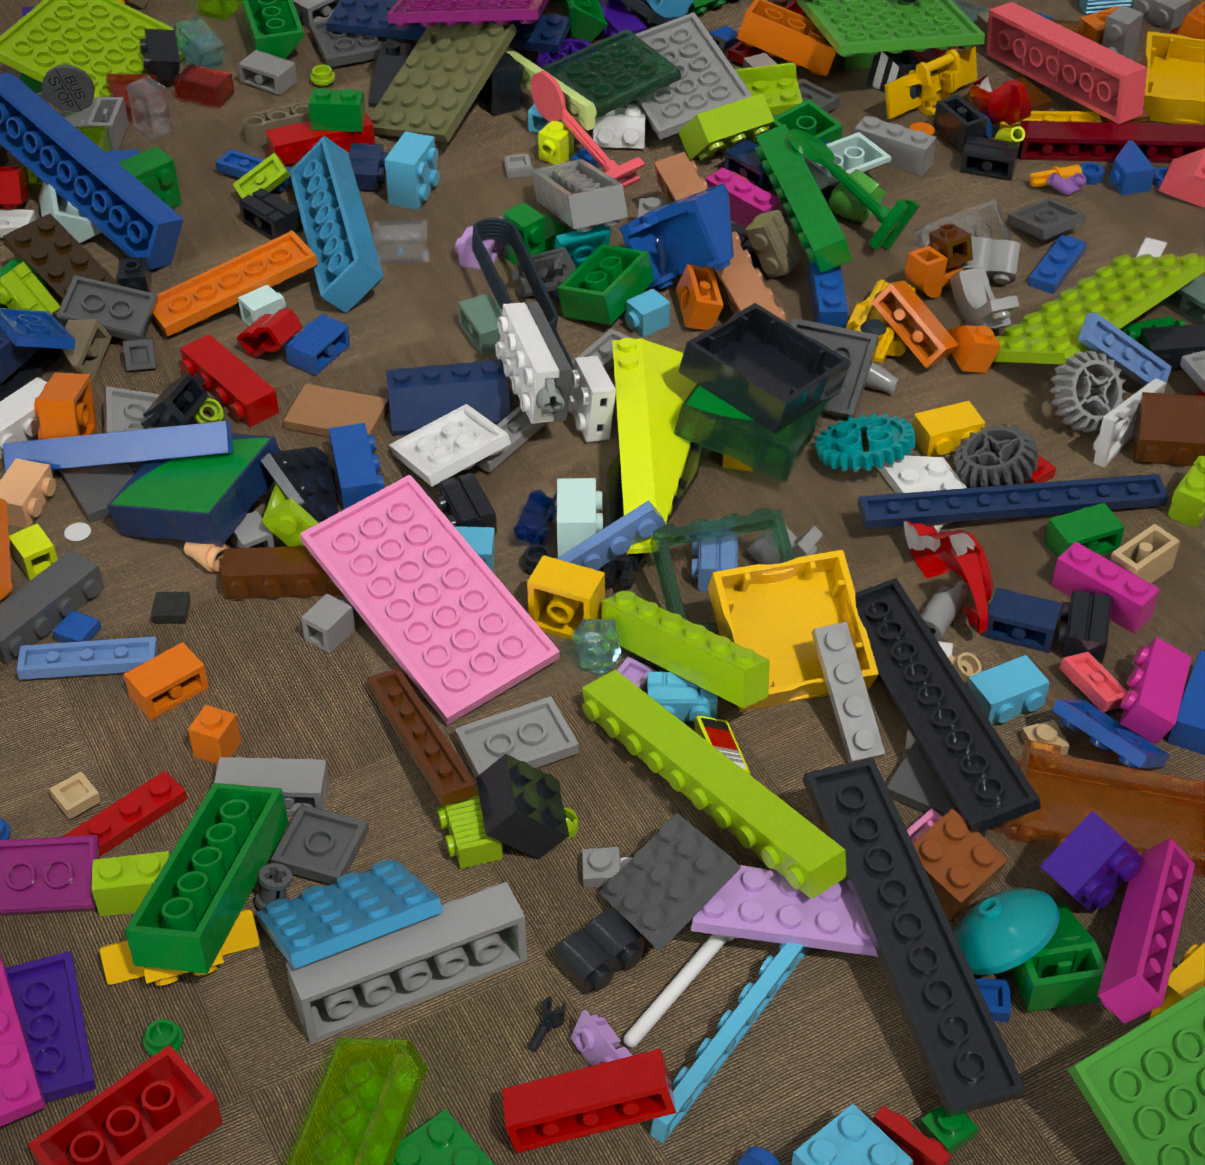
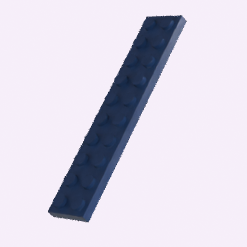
M339 0L326 23L329 32L419 40L427 27L420 26V23H411L408 27H396L395 23L388 24L387 13L398 0ZM541 14L540 18L532 24H521L520 20H510V24L515 25L517 33L510 42L509 47L518 50L559 53L571 26L570 17L558 14Z

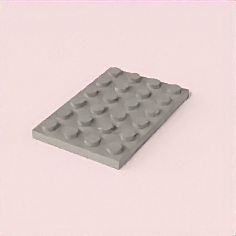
M694 12L604 45L605 55L637 105L640 106L641 111L646 114V119L660 140L679 133L698 113L753 96Z

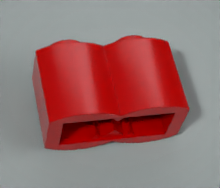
M283 308L274 314L261 315L242 331L236 339L247 356L258 357L265 351L275 352L279 350L302 329V325L297 315L291 309Z

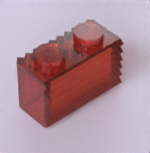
M190 63L174 79L176 97L183 100L221 108L235 93L233 78L230 72L227 74L217 69L214 71L213 68L210 70L200 65L197 67Z

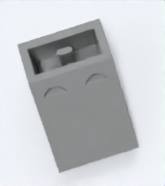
M97 97L82 111L61 114L106 153L119 150L129 124L124 97Z

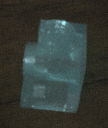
M583 619L572 635L573 642L577 644L581 668H591L593 673L603 674L610 671L621 656L615 619Z

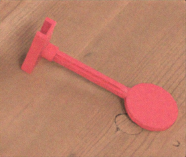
M545 71L534 74L531 79L530 90L534 104L540 114L550 122L552 120H562L565 126L602 167V171L622 183L623 189L639 182L641 177L636 171L645 166L642 159L637 157L619 166L614 160H610L566 110L564 94L556 79Z

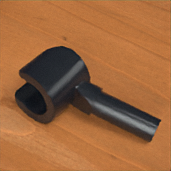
M547 997L543 1001L542 1022L527 1046L530 1051H537L551 1028H558L563 1025L566 1003H563L561 1009L552 1011L553 997Z

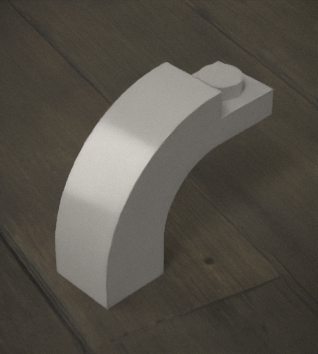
M985 267L959 271L949 279L956 305L969 326L983 325L990 329H996L1011 325L1010 312L1019 307L1017 295L996 299L991 291Z

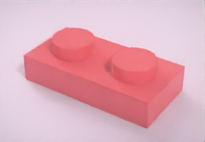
M1089 652L1064 657L1059 666V669L1101 712L1120 708V704L1128 691Z

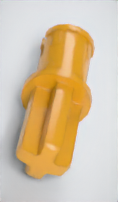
M1079 164L1066 167L1053 166L1047 171L1031 173L1029 176L1031 187L1049 185L1047 184V179L1052 173L1055 172L1066 179L1074 176L1076 173H1082V168Z

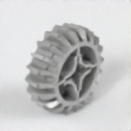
M1096 351L1077 352L1074 354V357L1071 356L1066 359L1067 365L1062 364L1055 368L1057 375L1050 379L1055 384V387L1049 390V392L1055 395V399L1051 404L1058 406L1055 415L1063 416L1062 424L1071 425V429L1081 430L1084 433L1093 432V430L1100 431L1103 417L1124 402L1122 396L1128 392L1122 390V384L1126 380L1119 377L1122 369L1114 368L1115 360L1106 359V354L1096 353Z

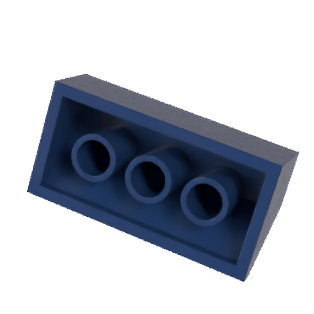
M502 360L386 370L393 436L408 435L465 404H468L495 425L511 413L508 379L504 373Z

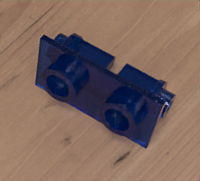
M535 490L529 494L523 508L524 512L520 515L514 528L515 537L518 540L529 542V546L534 545L536 542L539 544L543 543L550 527L546 526V522L551 523L557 513V505H555L557 491L552 498L546 496L542 490Z

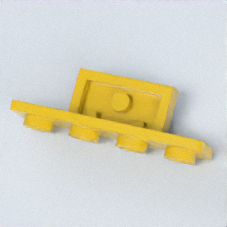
M245 909L240 912L208 973L216 971L217 965L224 963L223 955L254 948L259 945V938L251 909ZM128 940L105 945L100 948V956L108 985L145 976L146 983L155 981L156 986H162L179 980L178 975L189 972L134 966ZM194 972V975L196 976L207 974Z

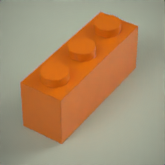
M905 280L890 283L871 302L925 368L939 365L959 347V344Z

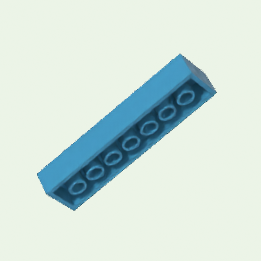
M323 136L290 170V175L308 247L316 255L319 263L314 266L320 295L323 299L347 313L353 306L361 302L366 293L380 283L384 275L348 152Z

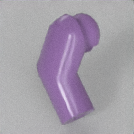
M1054 172L1048 177L1047 184L1063 195H1071L1082 189V186L1086 184V177L1082 173H1076L1074 176L1064 179Z

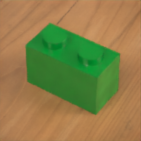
M312 89L308 102L311 130L363 132L366 120L363 91L354 89Z
M1105 503L1050 518L1044 542L1057 558L1075 542L1099 555H1104L1120 547L1125 527Z

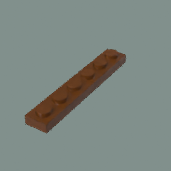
M400 668L368 677L369 690L442 806L476 796L475 782Z

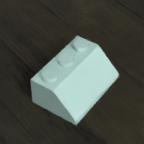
M860 132L826 144L835 156L834 163L841 166L848 174L852 173L855 169L866 174L891 161L889 154ZM802 155L821 191L839 183L824 165L818 164Z
M43 182L39 194L42 217L50 213L79 243L101 233L69 201L66 202L58 195L50 184L47 185Z

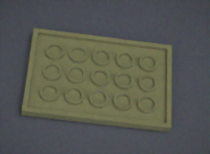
M469 21L460 22V25L446 26L445 22H435L436 25L428 26L369 118L374 126V134L401 137L407 131L433 136L435 141L449 142L517 33L515 25L510 23L497 25L495 22H485L483 25H470Z

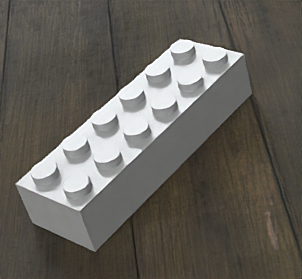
M583 159L531 170L537 202L570 227L577 229L578 232L592 230L593 225L604 223L605 226L616 225L620 223V219L628 217L623 184Z
M508 882L485 887L479 892L461 899L450 900L442 905L443 913L294 969L289 962L286 963L294 1007L309 1044L526 962L525 915Z

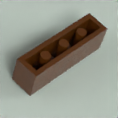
M305 546L224 549L221 581L225 599L324 596L326 594L331 596L343 595Z

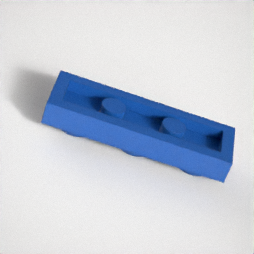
M230 149L215 163L217 171L241 178L264 159ZM286 167V169L290 173V170L292 168ZM291 176L274 188V190L283 191L292 182Z
M1061 234L1029 276L1028 286L1054 294L1085 253L1087 243L1077 240L1075 237Z

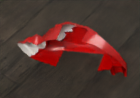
M987 74L972 83L969 97L976 110L987 116L992 124L1005 122L1008 125H1012L1031 117V103L1023 82L1019 83L1018 80H1010L992 91Z
M904 521L909 551L926 579L956 571L969 584L976 605L960 610L968 614V623L970 626H977L978 634L985 632L988 623L987 603L991 599L994 582L992 567L982 545L970 532L955 530L938 533L934 526H926L923 523L912 524L910 521Z

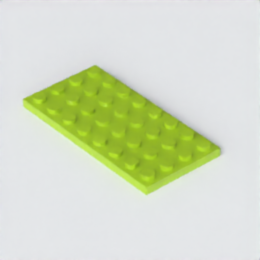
M1197 253L1175 257L1174 254H1165L1160 257H1152L1151 254H1144L1138 257H1130L1128 254L1117 256L1113 259V263L1098 268L1096 274L1078 281L1077 286L1061 292L1060 297L1044 303L1037 312L1025 315L1023 317L1024 320L1020 323L1005 328L1003 334L996 336L1001 347L993 362L1067 365L1066 359L1068 357H1074V354L1077 352L1084 353L1090 350L1078 341L1087 313L1096 312L1118 329H1121L1205 272V256H1198Z

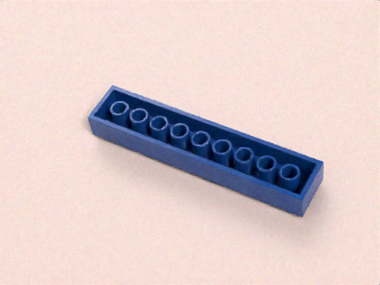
M11 72L0 74V144L47 185L50 184L58 195L66 202L69 201L81 215L91 221L96 228L131 258L148 257L150 270L171 265L184 218Z

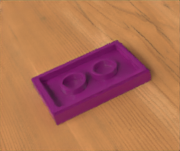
M97 835L0 840V916L97 911L92 893L93 860L99 859L100 838Z

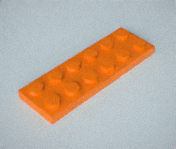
M292 230L159 293L158 302L152 317L167 336L179 333L199 321H204L224 309L233 307L239 303L238 297L265 285L270 287L279 285L299 273L308 271L319 264L317 257Z

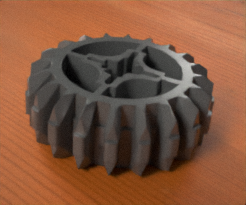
M1006 423L1001 427H995L992 424L991 428L984 429L981 427L980 432H970L969 438L961 439V445L956 447L954 467L957 476L967 488L1023 484L1024 480L1032 479V473L1037 471L1039 454L1035 440H1033L1032 436H1029L1026 429L1019 430L1017 425L1008 428Z

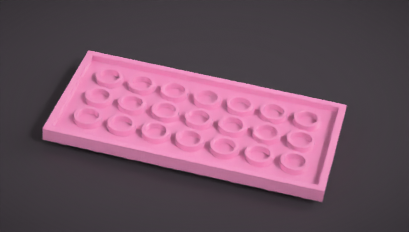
M411 475L398 480L300 533L301 542L447 725L560 659L558 648Z

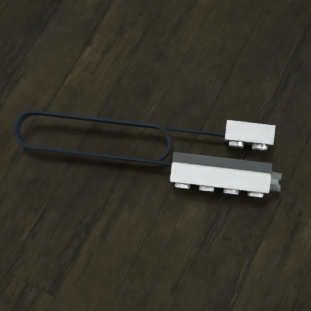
M485 218L477 221L473 226L472 251L502 311V316L498 317L500 341H497L495 345L496 356L503 362L505 376H509L511 379L513 393L518 394L520 398L521 410L527 413L531 424L552 422L553 420H567V411H569L575 418L577 430H581L586 442L609 440L616 389L599 357L575 358L573 364L556 328L557 311L518 228L510 221L501 218ZM483 240L504 241L513 248L537 301L526 302V304L525 302H512L485 248Z

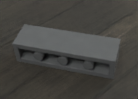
M70 550L0 604V662L6 666L19 657L20 646L34 645L58 626L71 610L77 611L85 603L97 596L104 589L99 565Z

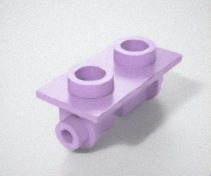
M586 1010L582 1011L570 1039L591 1066L632 1056L626 1047L615 1049L621 1040L604 1017H599L597 1014L590 1016Z

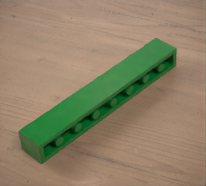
M783 124L757 135L756 139L759 146L755 148L760 163L762 162L767 177L769 176L773 189L776 190L781 205L783 204L788 219H790L795 233L798 234L803 249H805L811 265L816 263L822 273L853 259L839 224L802 154L790 144L787 138L789 130L786 124Z

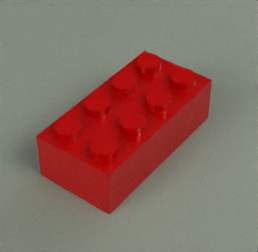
M168 1045L28 1143L36 1165H167L222 1125L223 1121L217 1098L171 1045Z

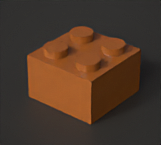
M951 809L913 842L949 922L995 881L1008 861L979 832L972 833L966 820L954 809Z

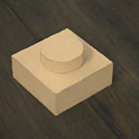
M1055 720L1022 728L1020 737L1035 762L1068 754L1070 745Z
M82 771L50 788L52 798L69 820L101 802L99 792Z

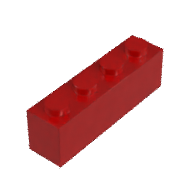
M367 113L363 132L311 130L310 121L265 130L269 154L275 153L284 166L297 164L323 136L347 152H350L352 143L375 144L374 126Z
M210 334L180 348L182 357L180 366L183 373L186 374L188 372L193 377L195 373L199 372L206 380L201 388L204 391H208L221 406L224 405L231 411L236 420H241L251 428L279 413L276 390Z
M661 1048L502 1089L505 1128L516 1153L676 1113L671 1076Z

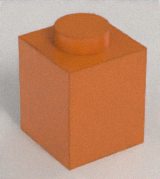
M206 704L188 728L194 757L218 764L219 757H231L242 742L237 715Z

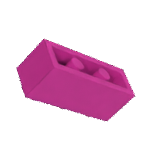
M721 168L705 178L708 189L725 183L729 192L731 221L738 225L747 227L761 213L775 210L782 211V205L777 197L725 168Z
M1077 542L1057 558L1051 585L1070 597L1074 590L1090 592L1091 595L1095 593L1110 595L1112 598L1110 620L1134 634L1153 616L1160 588Z
M1158 637L1147 647L1141 646L1133 658V663L1136 664L1135 669L1130 674L1126 683L1130 687L1129 691L1120 704V708L1123 709L1120 724L1157 744L1176 724L1192 657Z

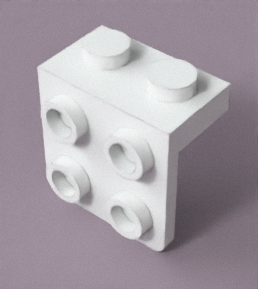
M603 103L601 107H597V115L595 117L596 128L593 129V140L599 147L644 149L646 114L641 111L640 106L637 104H627V108H617V104Z

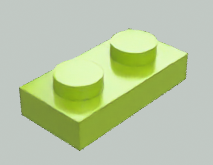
M273 153L233 183V186L240 197L244 198L248 195L252 196V193L260 188L270 192L291 175L280 158Z

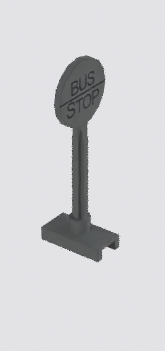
M65 64L48 70L43 78V91L36 94L46 103L49 102L60 110L76 112L82 111L91 104L94 99L95 86L85 71L76 66Z

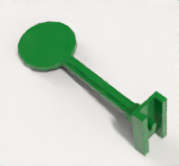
M791 129L787 136L790 144L808 159L824 165L832 176L875 215V219L881 223L869 244L875 250H879L881 246L890 250L920 206L913 199H899L892 210L887 206H883L841 166L834 163L835 156L827 145L803 130Z

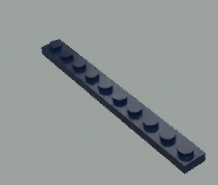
M1149 474L859 496L857 506L864 528L869 529L904 526V521H910L912 524H933L1071 513L1101 503H1105L1110 510L1164 506L1169 496L1160 475Z

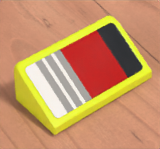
M695 716V732L750 774L728 721L706 716Z

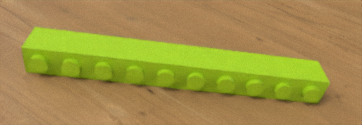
M616 669L582 687L584 698L582 708L590 721H595L605 729L611 738H616L631 755H637L653 773H658L665 778L675 791L682 792L698 810H703L710 815L721 829H727L738 839L744 848H750L762 858L767 867L775 869L783 875L794 889H800L810 899H813L846 878V854L843 847Z

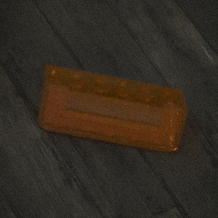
M1028 739L1024 740L1018 766L1040 798L1041 809L1010 821V829L1016 831V837L1031 841L1038 840V837L1053 839V844L1059 846L1089 813L1094 811L1139 854L1172 838L1193 861L1195 867L1203 868L1202 872L1205 874V781L1060 755V745Z

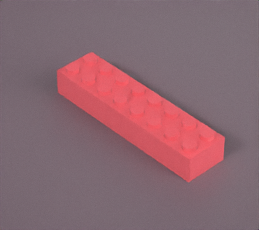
M1010 2L989 9L987 56L1118 124L1143 115L1148 67L1016 3Z

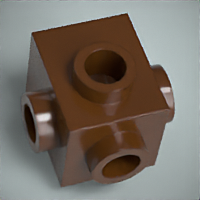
M944 224L939 229L929 232L930 244L928 246H931L948 258L947 268L950 269L973 260L970 233L955 224Z

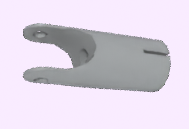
M958 581L955 587L950 590L947 586H941L921 614V617L937 641H940L968 594V587L964 581Z

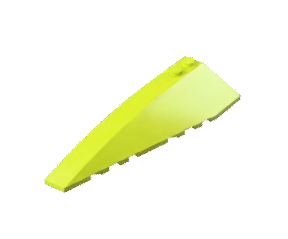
M642 338L612 340L624 515L649 500L667 524L668 515L671 514L674 495L677 494L679 488L678 482L682 478L691 448L690 442L696 431V422L701 414L700 409L687 405V402L699 385L678 372L683 357L682 352ZM667 526L640 543L631 545L626 553L659 552Z

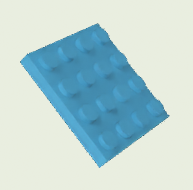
M383 860L375 863L372 866V870L358 874L353 872L342 875L337 879V883L323 887L318 885L302 891V896L294 899L274 900L265 906L266 909L257 912V916L263 930L292 967L297 969L438 915L444 911L440 898L397 860Z

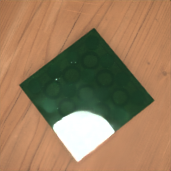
M629 29L542 67L544 71L594 103L597 111L595 118L605 116L608 112L624 107L634 100L648 96L650 93L682 79L679 68Z

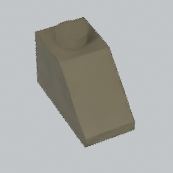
M97 319L68 320L65 329L76 339L75 348L62 350L79 374H90L91 383H93L112 336Z

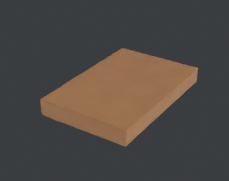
M305 383L283 420L284 428L330 437L329 428L365 423L367 434L374 435L389 408V399Z

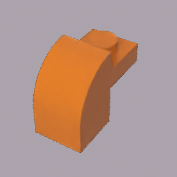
M926 246L908 252L905 276L910 284L931 298H938L941 296L942 287L950 285L949 279L957 272L963 271V269L959 266L947 268L948 258L931 246Z

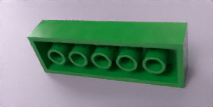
M213 783L125 929L134 966L208 974L258 881L260 869L267 864L289 823L282 788Z

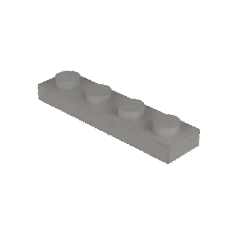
M847 622L813 629L811 634L848 762L882 757L885 754V750Z

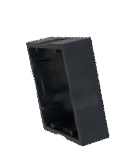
M753 303L731 316L724 324L712 327L686 343L678 372L776 434L841 391L851 361L819 341L802 334L786 321L758 304Z

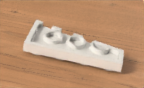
M1155 378L1103 417L1100 434L1093 445V450L1096 451L1094 464L1105 468L1132 437L1142 392L1164 393L1166 382Z

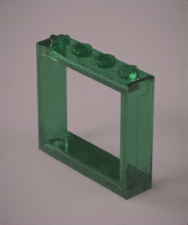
M761 508L755 510L752 514L742 516L732 513L721 517L719 520L708 521L707 519H698L690 522L689 525L676 527V525L669 524L654 531L650 545L667 611L679 614L683 619H686L668 549L669 546L771 529L780 563L788 562L795 558L781 509L770 511L769 508ZM716 622L702 625L706 630L720 636Z

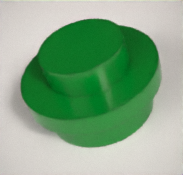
M158 1019L152 1022L147 1027L143 1036L144 1048L150 1056H154L168 1045H171L178 1052L184 1041L180 1026L169 1019Z

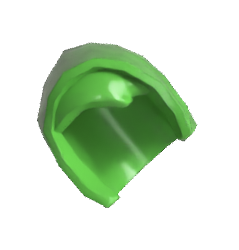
M858 169L849 174L878 202L883 200L886 192L879 188V183ZM840 182L832 190L829 198V207L832 212L859 223H865L869 219L872 212Z

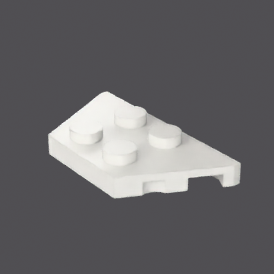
M904 455L903 460L894 459L893 465L884 463L881 469L876 466L896 494L967 488L943 457ZM953 522L933 523L924 525L934 526L937 532L939 533V530L945 524L950 526Z

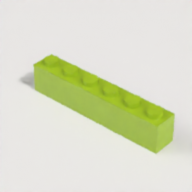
M620 591L615 596L602 600L601 637L743 709L768 698L770 660L756 654L754 650L733 643L729 638L708 631L704 626L683 619L681 615L658 607L656 603L648 602L630 591Z

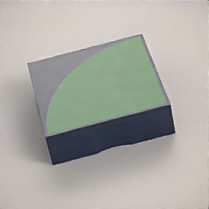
M232 433L233 453L146 461L107 505L120 535L152 539L174 538L185 542L223 546L244 520L251 506L265 494L275 481L261 462L268 453L280 451L275 437Z

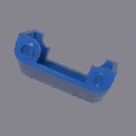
M725 183L658 207L619 227L628 248L649 251L654 281L646 289L657 286L658 290L673 284L672 278L683 274L687 264L707 266V268L713 267L715 271L731 265L729 260L734 257L730 200Z

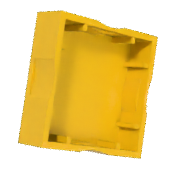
M1148 31L1141 57V65L1148 67L1143 115L1136 119L1172 124L1205 125V39Z
M843 549L797 557L780 564H756L712 573L707 588L720 636L727 637L731 642L744 648L752 649L756 654L770 660L768 698L744 709L738 706L739 712L829 696L811 632L815 628L847 622L866 689L871 688L879 673L867 631L857 612L855 590Z

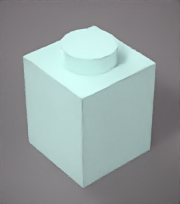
M269 285L262 286L238 297L242 321L248 326L261 315L274 314L279 309L286 307L283 296L279 292L276 293Z

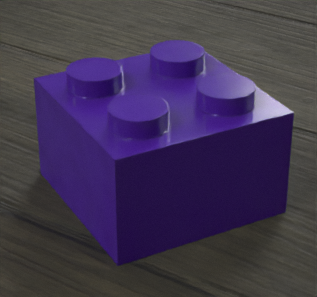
M1091 811L1040 867L1093 914L1097 908L1102 909L1110 903L1114 897L1113 891L1123 881L1131 880L1138 873L1140 863L1144 858L1094 811Z

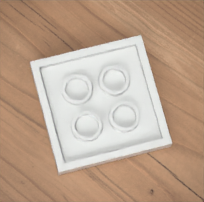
M465 404L391 443L389 446L392 454L430 486L440 484L441 481L448 480L449 477L462 470L472 468L478 461L498 454L504 447L510 445L511 442L508 433L468 404Z

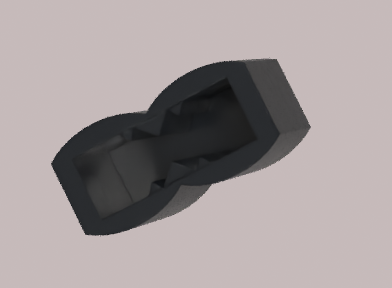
M613 907L596 916L585 928L574 932L564 939L555 948V962L584 994H588L595 989L602 990L611 982L614 973L624 968L630 969L640 961L644 952V937Z

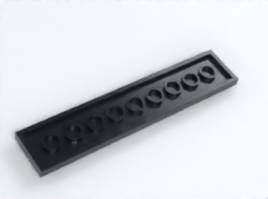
M897 578L856 592V608L859 618L867 631L879 673L877 677L960 816L966 820L971 832L980 833L1041 809L1040 798Z
M874 758L806 772L803 777L804 786L825 834L845 849V881L947 1117L1022 1098L1026 1088Z

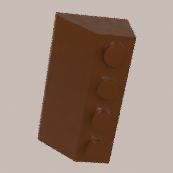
M1142 392L1131 437L1134 462L1193 466L1199 456H1205V396Z

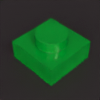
M942 1104L922 1117L919 1122V1129L927 1138L939 1141L949 1154H952L975 1138L978 1132V1127L965 1113L947 1117Z

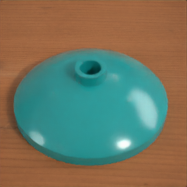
M1030 888L1009 889L988 896L977 903L959 921L954 934L973 974H995L1012 969L1040 952L1055 934L1060 921V913L1053 898L1043 891Z

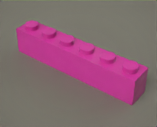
M1172 838L1140 854L1144 859L1140 863L1138 873L1128 882L1100 984L1098 996L1103 1005L1113 1012L1124 1024L1163 1005L1195 867L1193 861Z

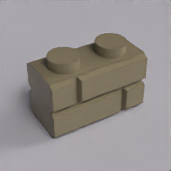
M780 210L757 215L745 229L751 246L768 278L790 273L795 267L794 265L802 258L787 225L784 223Z

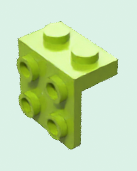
M275 484L262 523L288 547L304 546L301 542L300 533L317 525L318 522L292 498L288 499L279 485Z

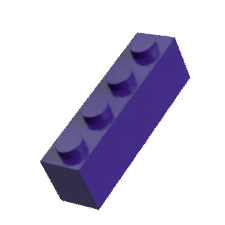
M598 0L608 25L600 35L609 44L647 30V27L635 14L625 9V4L622 1Z

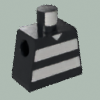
M903 50L902 53L879 52V54L873 57L866 84L885 93V84L908 75L911 70L916 71V66L920 61L908 50Z

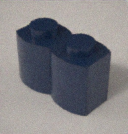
M352 143L349 158L359 190H379L380 183H385L384 159L389 153L384 152L383 144Z

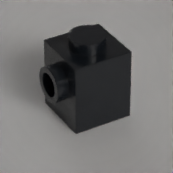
M148 257L119 258L118 283L124 287L151 293L152 277Z

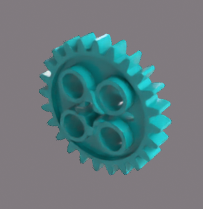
M873 413L870 417H865L864 414H861L857 419L850 416L846 422L838 420V425H828V430H821V435L816 436L815 442L818 460L823 461L824 466L831 464V469L841 466L842 471L853 468L854 472H857L860 468L864 467L867 471H870L872 466H877L881 469L884 463L893 465L894 459L903 460L904 454H911V449L915 448L916 439L912 423H907L906 418L899 420L898 415L888 418L887 413L877 417L876 413ZM863 432H867L868 452L863 451L861 435Z

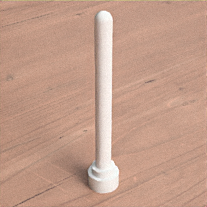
M712 934L625 1034L623 1038L624 1044L629 1048L636 1047L727 940L732 941L734 938L738 939V937Z

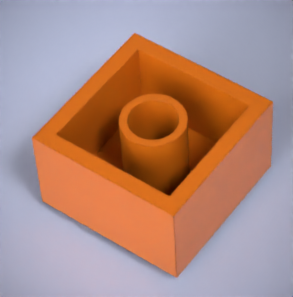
M54 373L48 383L44 385L42 392L35 398L34 411L40 420L39 440L95 433L97 421L90 374Z

